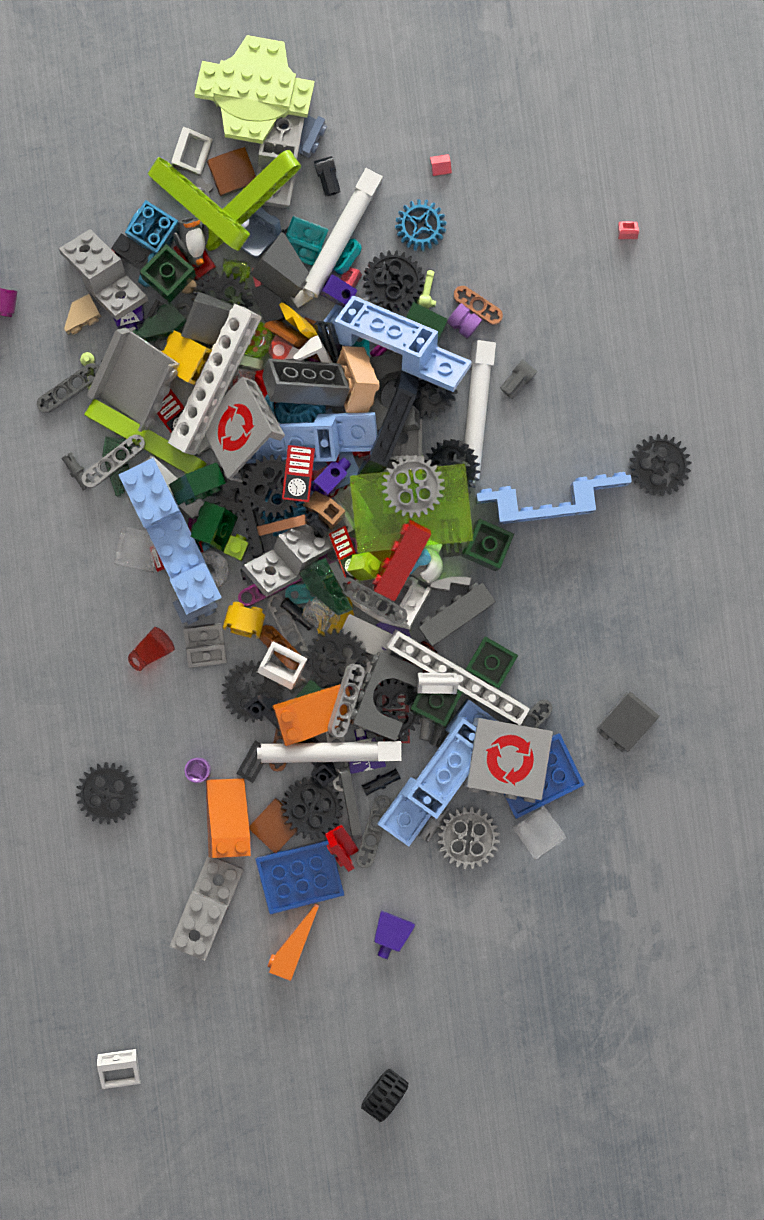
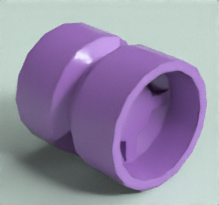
M462 303L448 319V324L454 329L458 328L459 333L466 339L474 333L482 322V319L475 313L470 314V309Z
M193 758L185 765V776L194 783L204 782L211 774V766L204 758Z

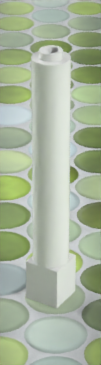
M365 168L350 200L305 279L307 284L302 290L303 295L313 299V297L317 298L366 208L380 187L383 176Z
M481 340L472 342L470 359L472 371L464 443L469 444V448L474 449L472 455L478 456L475 462L480 463L476 467V470L479 471L481 469L491 366L494 365L496 348L495 342ZM462 461L463 466H470L467 462ZM480 473L475 474V477L480 479Z
M401 741L295 743L285 746L284 743L261 744V748H257V759H261V763L402 761Z

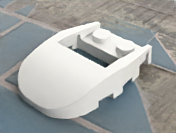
M412 576L406 580L404 587L409 588L400 606L407 611V619L402 624H395L351 598L350 600L356 607L378 621L410 630L426 599L430 596L431 588H423L418 584V580ZM374 579L358 581L374 591V584H372ZM351 582L347 584V591L349 589L354 591L352 596L356 597L361 587L357 585V589L351 586ZM363 590L360 592L359 597L362 601L366 602L369 601L371 595L368 591ZM383 600L377 602V609L379 608ZM402 610L394 614L395 620L398 621V619L404 618Z

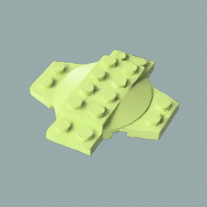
M247 35L233 57L225 61L221 60L220 64L202 61L195 98L214 101L216 106L221 108L226 138L263 144L278 118H285L287 115L308 117L315 81L296 78V74L288 67L284 42Z

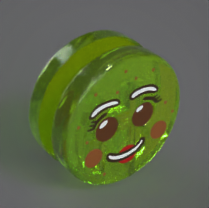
M259 322L244 353L246 356L259 358L270 351L273 337L271 331L264 327V323Z

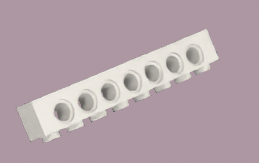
M234 304L212 348V352L204 364L203 371L187 400V404L179 416V421L171 433L168 441L169 444L184 453L196 455L262 318L261 316L245 307Z
M396 629L386 644V647L430 673H457V689L518 725H521L530 710L524 704Z

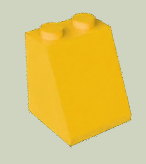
M174 330L168 336L167 345L161 352L179 363L177 369V376L195 385L212 350L193 339L181 336L182 333Z

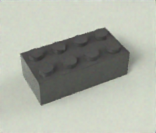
M268 359L262 375L270 402L344 406L350 389L342 366L338 363Z
M476 582L467 589L468 593L462 596V594H459L451 600L453 604L448 607L443 605L436 610L437 615L433 618L427 616L420 621L421 626L418 629L431 647L496 602L483 583L478 585Z

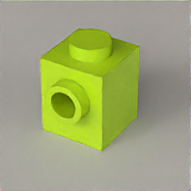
M231 535L223 553L243 561L250 544L246 542L247 538L242 535Z
M369 552L352 555L347 572L358 581L374 579L379 572L381 561Z

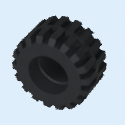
M386 1070L364 1098L361 1109L377 1121H384L404 1096L409 1082L393 1070Z

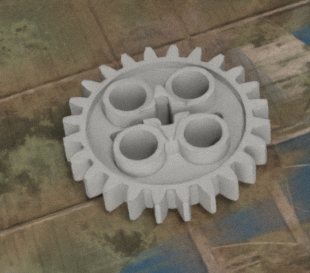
M406 455V461L399 458L400 464L397 465L395 462H392L394 469L387 468L390 475H383L387 482L382 483V485L386 486L387 489L383 490L382 493H388L384 500L392 501L389 507L395 505V513L401 509L402 516L409 512V516L412 518L413 513L416 512L417 516L420 517L421 511L427 515V508L434 510L433 503L440 504L436 498L443 497L439 490H444L445 487L440 486L439 483L444 482V479H438L442 472H435L437 465L431 467L432 460L425 463L424 456L417 460V455H414L413 460H410V457ZM409 469L412 470L414 483L419 485L416 488L418 503H414L412 489H408V485L411 484ZM422 469L426 472L424 480L416 478L415 473L417 470ZM399 473H404L407 476V482L399 484L396 476ZM426 488L429 490L430 497L428 499L420 498L419 491ZM403 492L409 493L411 496L410 502H401L400 495Z
M463 807L462 813L455 809V816L449 813L451 819H443L446 823L445 826H440L443 833H437L438 836L442 837V840L437 841L438 844L444 845L439 850H446L443 857L450 856V864L457 861L456 867H459L461 863L464 869L467 868L468 864L474 869L475 863L482 867L481 861L484 860L488 863L486 857H494L491 851L498 850L494 846V843H500L499 840L495 839V836L500 835V833L494 832V829L498 826H491L494 819L490 818L487 820V812L480 815L481 809H478L476 813L473 807L470 808L469 812ZM472 821L471 836L474 839L470 840L469 853L465 855L466 840L463 839V836H467L468 822ZM458 822H463L466 827L461 833L455 831V824ZM477 824H481L485 828L484 833L481 835L474 833V827ZM456 841L463 843V849L459 852L452 849V845ZM476 843L482 846V851L479 854H474L471 850L472 846Z

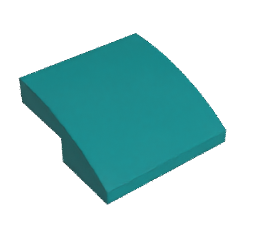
M293 216L286 237L300 260L313 266L322 250V245L329 230Z

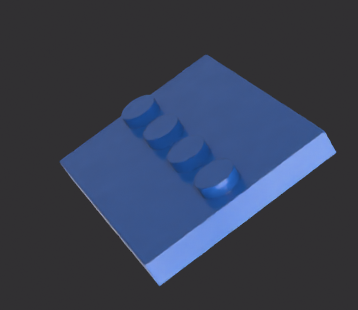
M560 733L552 736L542 800L535 799V803L524 801V797L517 796V800L506 798L515 819L585 785Z
M328 840L255 858L270 914L344 896L335 856L329 852L326 846L329 844Z

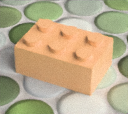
M343 346L337 363L341 364L350 388L344 408L346 413H368L370 407L374 404L375 393L379 390V380L375 376L374 368L371 366L370 358L367 356L364 347Z

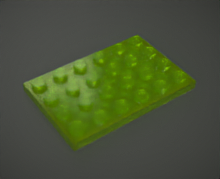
M465 464L437 466L435 472H442L438 479H444V482L439 484L445 487L444 490H439L443 497L436 498L440 504L433 503L434 510L427 508L428 514L426 515L421 511L420 517L415 512L412 518H410L409 512L402 516L401 509L395 513L396 506L389 507L392 501L384 500L388 493H382L383 490L387 489L386 486L382 485V483L387 482L383 475H390L389 472L350 476L357 552L390 550L394 541L399 540L401 536L399 533L403 524H407L409 520L430 529L431 536L425 546L473 541ZM409 469L411 484L408 485V489H412L414 503H418L416 488L419 485L414 483L412 470ZM419 469L416 471L415 476L418 480H424L426 472ZM399 473L396 476V480L399 484H404L407 482V476L404 473ZM423 488L419 491V496L421 499H428L430 492L428 489ZM403 492L400 495V500L403 503H408L411 500V496L409 493Z

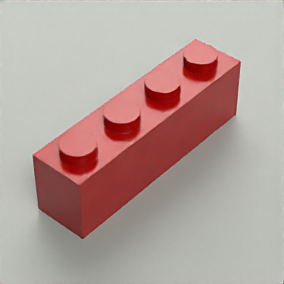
M409 520L407 524H403L399 533L401 534L399 540H395L390 550L392 553L390 557L384 559L381 573H377L372 582L375 592L393 601L398 597L431 536L430 529L412 520Z

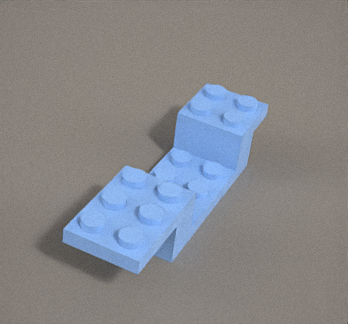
M352 296L345 307L335 304L324 319V322L334 324L339 344L352 347L357 339L361 337L402 355L403 371L454 392L471 367L470 360L437 347L438 331L355 296Z
M375 412L318 414L314 423L279 424L285 434L284 438L281 441L269 438L246 463H256V459L263 462V456L270 460L272 454L275 460L281 455L282 461L287 458L288 445L315 448L313 462L336 461L340 452L371 451L378 435Z
M149 459L119 474L142 525L146 528L170 577V582L186 615L221 599L222 597L215 585V580L195 539L190 537L191 531L155 459Z
M619 472L614 473L612 477H607L606 474L596 475L591 480H588L587 477L576 478L570 485L573 505H571V502L560 503L558 507L552 508V504L542 505L537 510H533V507H524L518 512L516 489H511V486L500 487L498 491L493 492L491 488L480 490L476 495V504L496 502L498 525L591 514L596 511L594 490L628 486L632 482L631 475Z
M466 699L445 730L449 735L416 780L410 777L377 823L407 846L411 845L431 815L436 819L439 817L467 778L476 726H473L474 718L497 721L469 699Z

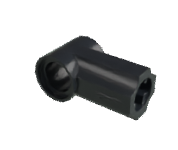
M329 156L315 160V169L317 176L320 177L325 197L340 193L333 157Z

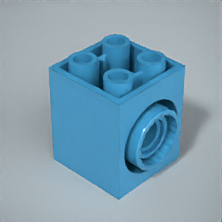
M145 200L141 208L132 217L125 234L145 249L157 254L166 244L171 247L175 241L174 233L176 232L179 235V222Z

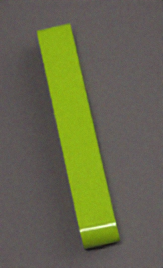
M286 150L279 154L223 210L240 225L247 221L300 170L301 165L290 150ZM207 227L209 238L205 247L208 251H213L224 241Z
M158 157L149 170L148 175L228 246L240 251L250 233L169 162Z
M96 399L92 400L84 414L124 439H128L132 435H140L145 440V451L186 474L207 465L205 461L194 455L182 452L169 444L168 440L149 429L139 432L140 424ZM134 439L132 441L133 444L140 447L139 443L141 442V440L137 441L136 439Z

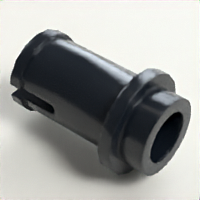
M310 512L306 515V524L312 526L320 535L325 534L323 529L326 532L329 530V526L319 518L318 513Z

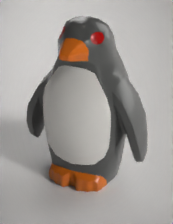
M197 218L180 219L179 236L176 232L174 233L175 244L193 268L200 267L204 263L203 252L209 238L207 226L202 224L201 228L200 220Z

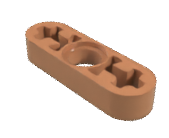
M459 286L455 289L454 300L458 304L462 303L470 309V312L475 313L490 325H497L501 322L503 313L498 307L466 286ZM464 290L468 298H471V295L474 296L470 301V305L466 304L468 302L466 298L459 299L458 292H463ZM477 300L482 301L484 304L483 309L480 311L473 308V303ZM487 306L490 307V308L488 309L489 312H491V313L497 312V313H498V314H497V317L499 318L498 320H497V319H494L493 321L490 320L491 315L488 314L487 312H486V315H485V316L482 315V313L485 312Z
M305 514L257 526L258 535L262 536L305 525L307 523L305 521Z

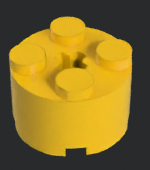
M233 602L232 605L228 606L222 628L226 630L228 627L231 629L230 633L251 638L253 634L256 635V638H260L265 614L262 612L263 609L252 606L250 609L244 607L243 603Z

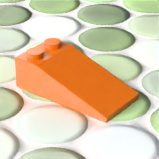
M340 685L272 705L285 746L307 740L328 731V724ZM347 687L345 689V694L349 697L351 695ZM345 704L339 709L341 715L347 713V706ZM337 717V720L344 721L343 718Z
M244 778L206 780L208 856L210 858L251 856Z
M318 904L312 907L279 948L276 955H271L267 966L270 968L269 973L291 981L318 910Z

